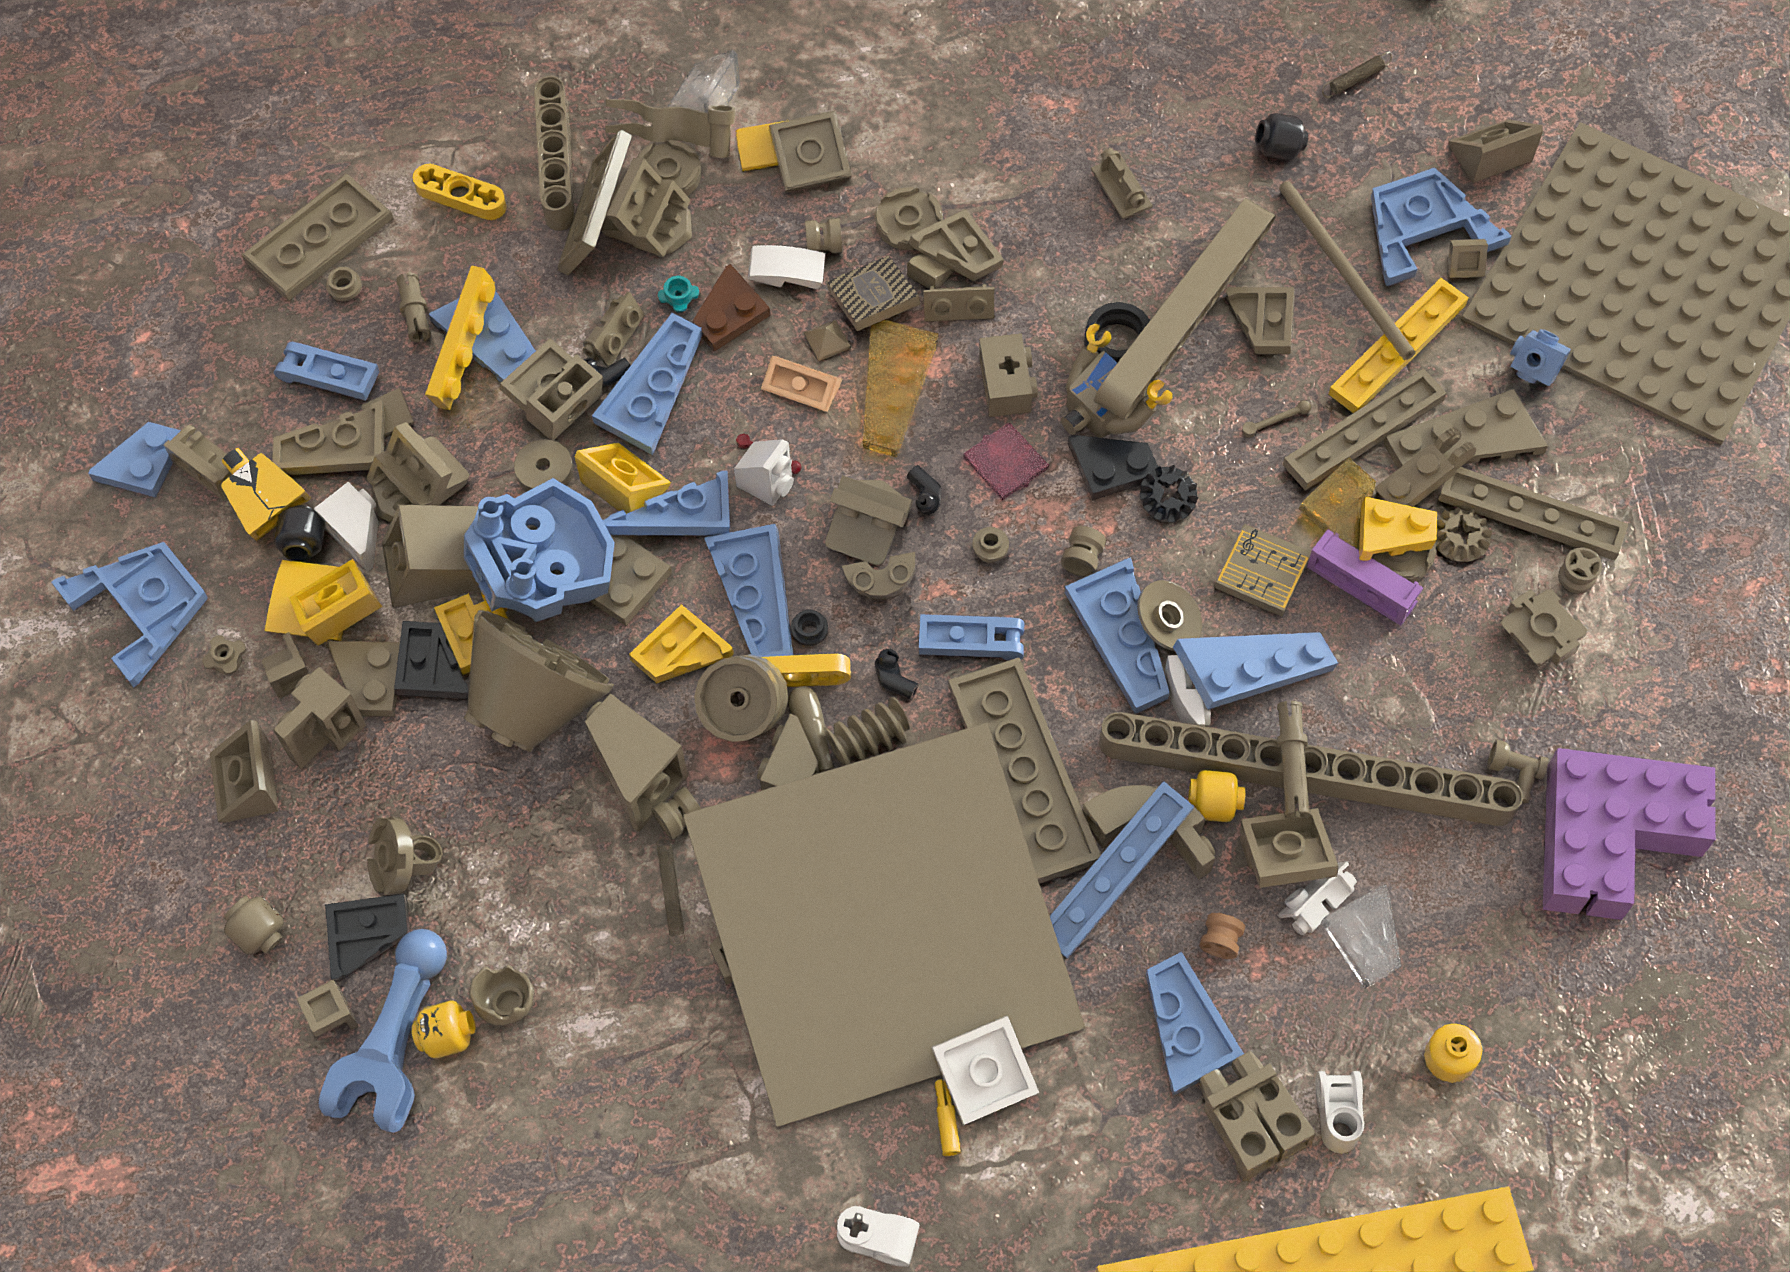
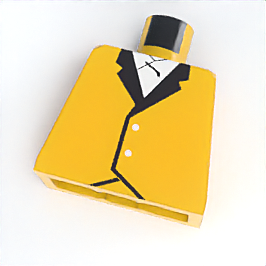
M236 448L222 459V463L232 475L222 482L221 487L243 527L255 541H258L277 526L278 516L283 510L296 505H304L311 499L298 483L262 453L249 461L243 452Z

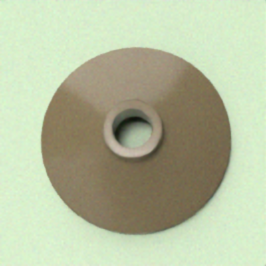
M1158 580L1150 583L1142 590L1137 603L1138 616L1144 630L1153 641L1166 649L1174 650L1173 646L1177 639L1200 637L1202 632L1201 613L1193 597L1184 588L1171 581Z

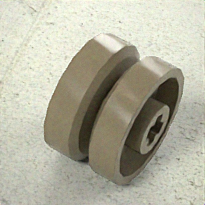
M752 654L725 658L709 666L698 680L694 695L696 713L703 726L716 737L731 742L747 741L773 729L784 716L788 703L787 683L780 670L765 658ZM739 693L744 695L745 701L740 702L738 700Z

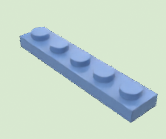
M1164 781L1050 915L1061 953L1065 958L1068 959L1194 809V806Z

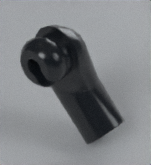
M624 357L608 367L597 366L596 361L592 358L583 359L603 376L602 387H608L618 382L631 366Z
M916 465L908 472L907 479L919 489L918 500L916 499L915 502L917 509L923 514L930 515L935 513L940 507L942 487L925 470Z
M883 649L880 651L878 658H876L874 666L879 684L888 691L912 700L919 684L901 676L897 663L899 656L896 651Z

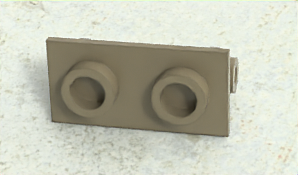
M1112 148L1104 150L1101 154V164L1091 167V171L1122 220L1153 208L1152 203L1120 153Z
M982 284V287L934 289V286H930V290H923L924 321L994 319V287H986V284Z
M627 291L624 297L620 296L618 299L612 300L610 307L600 320L603 327L596 326L588 339H585L583 342V353L590 358L599 355L606 367L614 362L645 316L630 292Z

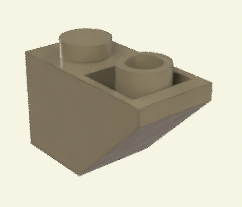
M790 714L785 726L779 725L776 729L772 741V746L775 748L770 759L765 757L760 764L757 779L760 780L761 790L819 774L818 761L797 716Z

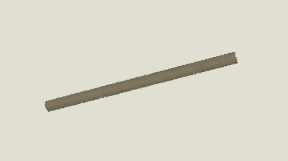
M1286 181L1281 184L1279 191L1402 359L1409 360L1415 355L1413 347L1292 183Z

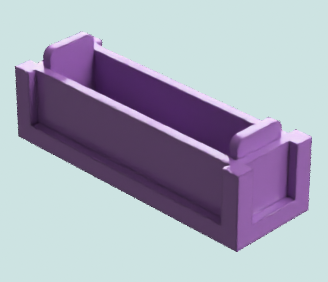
M1327 529L1312 549L1307 568L1401 626L1417 605L1418 601L1416 599L1422 592L1423 587L1418 585L1417 581L1413 584L1372 558L1367 561L1359 560L1358 549L1340 539V534L1337 532L1334 534V532Z

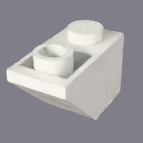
M783 439L753 442L734 468L736 487L771 506L776 503L780 496H786L794 481L791 471L792 460L790 459L789 443Z

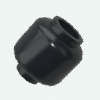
M1269 114L1265 120L1259 122L1255 133L1256 146L1260 147L1261 153L1269 158L1293 160L1300 151L1305 150L1308 143V131L1304 130L1302 120L1291 115Z
M296 505L285 509L279 514L277 519L274 544L287 559L298 562L309 560L322 549L325 521L315 510L306 505Z

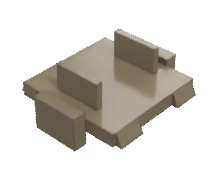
M1532 589L1528 590L1510 603L1507 609L1510 614L1500 621V624L1538 667L1549 660L1557 666L1575 654L1581 645L1578 641L1584 638L1588 631L1579 619L1575 621L1559 603L1561 599L1552 589H1547L1538 596H1536Z

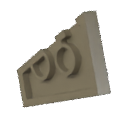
M383 400L370 404L371 408L352 414V411L338 415V420L320 426L314 423L274 437L272 462L287 475L370 470L374 456L384 452L385 406Z

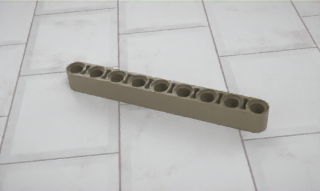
M1247 198L1241 202L1103 381L1094 397L1095 403L1123 420L1130 416L1146 395L1148 385L1158 379L1266 236L1275 220V214Z

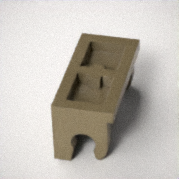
M192 425L184 427L172 440H168L163 444L169 457L176 466L225 501L227 496L221 484L232 475L222 463V459L227 453L206 439L199 431L194 434L196 428Z

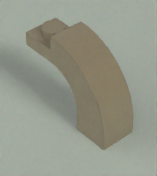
M1146 785L1118 787L1108 790L1083 804L1082 810L1090 830L1102 849L1113 842L1156 791L1157 787ZM1194 807L1168 841L1177 849L1199 880L1212 871L1215 850L1204 835L1199 836L1202 833L1205 818Z

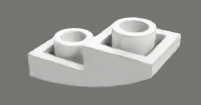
M753 246L750 253L748 279L780 288L786 281L818 290L823 281L825 253L788 246Z
M1178 655L1168 656L1165 678L1170 692L1169 696L1181 723L1204 727L1205 725H1210V709H1207L1197 689H1192V680L1184 669Z

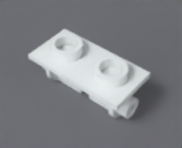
M1347 861L1338 863L1337 877L1316 879L1305 889L1299 888L1285 900L1287 906L1278 914L1279 918L1293 917L1295 922L1292 926L1300 935H1305L1307 932L1312 933L1330 915L1321 903L1323 900L1332 909H1336L1354 892V885L1357 883L1355 877L1347 871L1342 872L1349 863Z

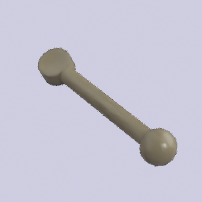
M1303 400L1298 403L1297 407L1258 423L1246 422L1243 425L1242 433L1245 437L1251 438L1255 436L1256 431L1298 413H1309L1311 404Z

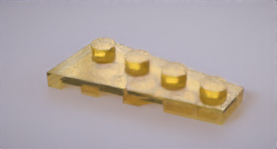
M888 320L871 325L863 449L898 457L939 341L938 333Z

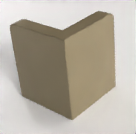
M290 632L282 635L288 648L262 660L268 680L279 699L291 694L295 690L298 681L309 674Z
M334 979L296 998L315 1037L345 1022L351 1030L359 1027L343 992Z

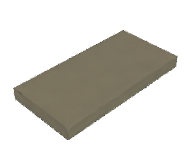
M623 130L618 131L593 159L557 266L558 271L569 275L596 246L632 136Z
M346 173L241 255L247 265L287 301H290L390 222L393 216L388 208Z

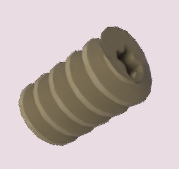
M894 696L889 698L888 707L882 702L876 704L874 708L875 715L871 710L865 709L861 711V721L855 715L849 716L847 718L848 728L840 721L834 723V734L826 727L824 728L827 741L835 757L844 766L851 764V756L853 755L859 761L865 760L864 750L866 749L874 756H878L879 743H882L889 751L892 750V737L894 736L902 744L907 743L905 731L910 730L909 722L901 704Z

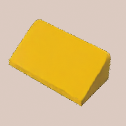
M776 123L736 129V143L742 171L778 165L769 131V125Z

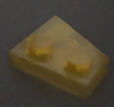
M1348 458L1301 503L1299 510L1324 532L1327 529L1334 532V534L1337 532L1340 534V539L1357 548L1360 536L1361 505L1365 497H1372L1376 480L1351 458Z

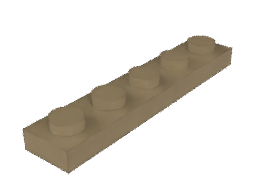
M1423 368L1286 456L1283 466L1306 491L1383 441L1387 435L1397 432L1443 402L1447 393Z
M1462 467L1457 469V473L1443 484L1438 501L1456 507L1459 506L1468 511L1474 509L1476 514L1576 548L1584 547L1591 549L1598 555L1614 561L1619 555L1628 527V523Z

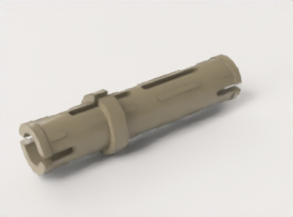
M1287 701L1277 704L1280 726L1277 747L1282 752L1285 817L1288 819H1296V803L1299 805L1300 819L1308 818L1311 815L1304 748L1308 746V738L1306 734H1303V707L1299 701H1291L1292 716H1289Z

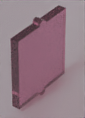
M1010 422L990 436L984 435L981 442L963 453V458L1002 500L1021 487H1028L1031 480L1049 469V464Z

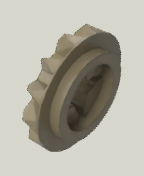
M1458 506L1449 512L1444 510L1437 519L1436 548L1442 555L1451 560L1459 562L1473 561L1483 556L1488 550L1492 530H1489L1486 518L1481 519L1476 515L1474 509L1465 511L1461 510ZM1459 524H1461L1465 532H1471L1465 544L1460 534L1455 533Z

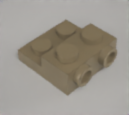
M1318 808L1309 809L1311 815L1304 819H1300L1299 810L1296 811V819L1286 818L1285 813L1241 819L1240 842L1248 867L1254 870L1259 888L1338 876V863Z

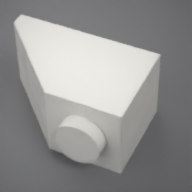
M347 482L316 506L314 510L325 521V530L368 572L373 568L378 519L373 508L376 506V503L364 489L358 492Z

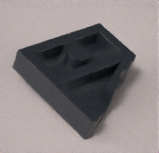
M1080 435L1068 436V446L1092 500L1141 486L1147 473L1158 467L1148 443Z
M402 621L394 686L395 695L468 699V686L464 682L456 658L448 645L447 637L440 623Z
M405 894L325 904L331 980L334 979L335 982L341 981L399 943L401 938L410 932L407 896Z

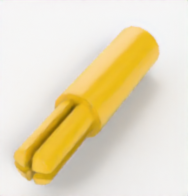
M940 1079L935 1082L942 1154L943 1156H954L961 1153L955 1108L952 1105L951 1095L945 1080Z

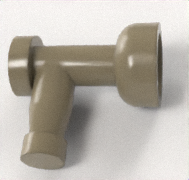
M1496 739L1490 750L1487 768L1495 771H1501L1505 766L1519 769L1518 786L1523 792L1522 803H1529L1534 779L1542 780L1544 778L1549 759L1543 756H1539L1536 759L1512 752L1507 742Z

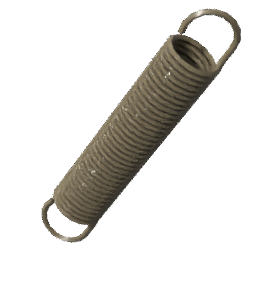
M1386 52L1382 55H1377L1326 83L1322 89L1324 97L1330 98L1333 96H1326L1324 94V87L1330 83V88L1334 94H1339L1384 69L1391 62V59L1385 64L1380 56L1388 53L1392 59V54Z

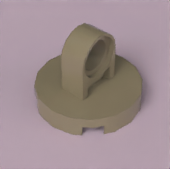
M400 817L378 818L372 826L368 844H375V858L367 859L370 881L377 893H384V895L402 894L408 887L411 876L427 875L435 870L443 855L442 847L435 839L429 836L411 835L406 822ZM419 849L427 852L432 860L424 861L419 859L415 855L414 850Z

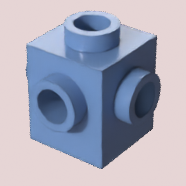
M1540 329L1539 332L1532 330L1527 334L1526 338L1520 335L1510 352V355L1515 358L1510 367L1518 370L1516 375L1527 382L1535 384L1536 381L1550 386L1555 381L1571 349L1558 343L1559 337L1549 331ZM1534 353H1537L1541 360L1537 359Z

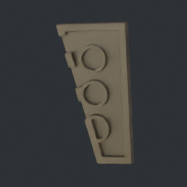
M1514 389L1387 435L1383 443L1398 469L1429 444H1434L1442 433L1453 427H1457L1462 432L1461 439L1443 455L1449 459L1453 451L1460 448L1464 443L1471 442L1477 448V451L1465 464L1479 462L1480 458L1499 456L1500 459L1513 458L1517 453L1532 452V455L1544 454L1548 448L1547 443Z

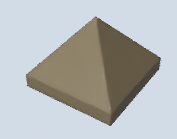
M836 319L804 332V336L818 362L850 349V344Z

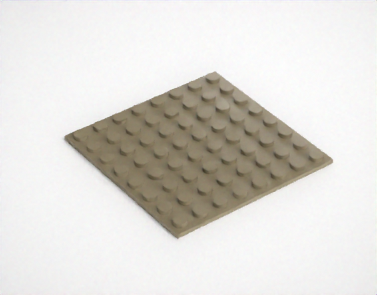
M1580 122L1512 233L1509 245H1506L1501 251L1461 320L1512 345L1515 344L1520 335L1526 338L1527 334L1532 330L1539 332L1540 329L1549 331L1559 337L1558 343L1571 349L1562 369L1722 445L1790 319V217Z
M988 723L683 814L777 1127L941 1075V1070L931 1047L1005 1016H1008L1021 1049L1085 1028Z

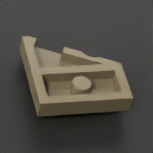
M329 641L328 646L345 688L351 693L362 716L395 717L398 695H395L394 686L400 642Z

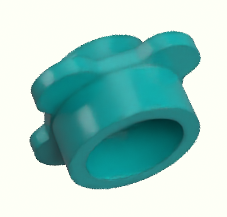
M673 276L665 282L664 289L658 292V300L661 303H668L673 306L675 312L681 313L687 310V305L692 299L699 297L700 292L697 286H691V282L686 277Z

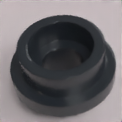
M803 610L793 618L791 634L801 645H817L828 634L827 620L821 613L815 610ZM807 626H813L816 628V631L806 633L803 629Z

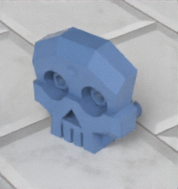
M552 478L516 498L508 494L497 498H483L479 502L472 524L464 535V559L470 571H472L473 577L479 584L482 594L485 595L491 611L500 607L508 608L525 614L535 622L561 614L562 606L589 602L608 593L615 542L593 502ZM534 525L538 529L530 530L527 528V526ZM559 570L562 574L555 575L551 571Z

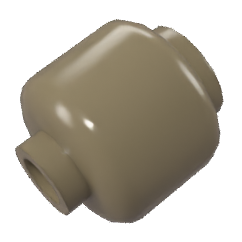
M244 896L224 915V919L227 921L224 933L245 954L252 955L260 950L267 954L283 939L279 932L283 927L284 918L263 897L256 896L250 899L248 896Z

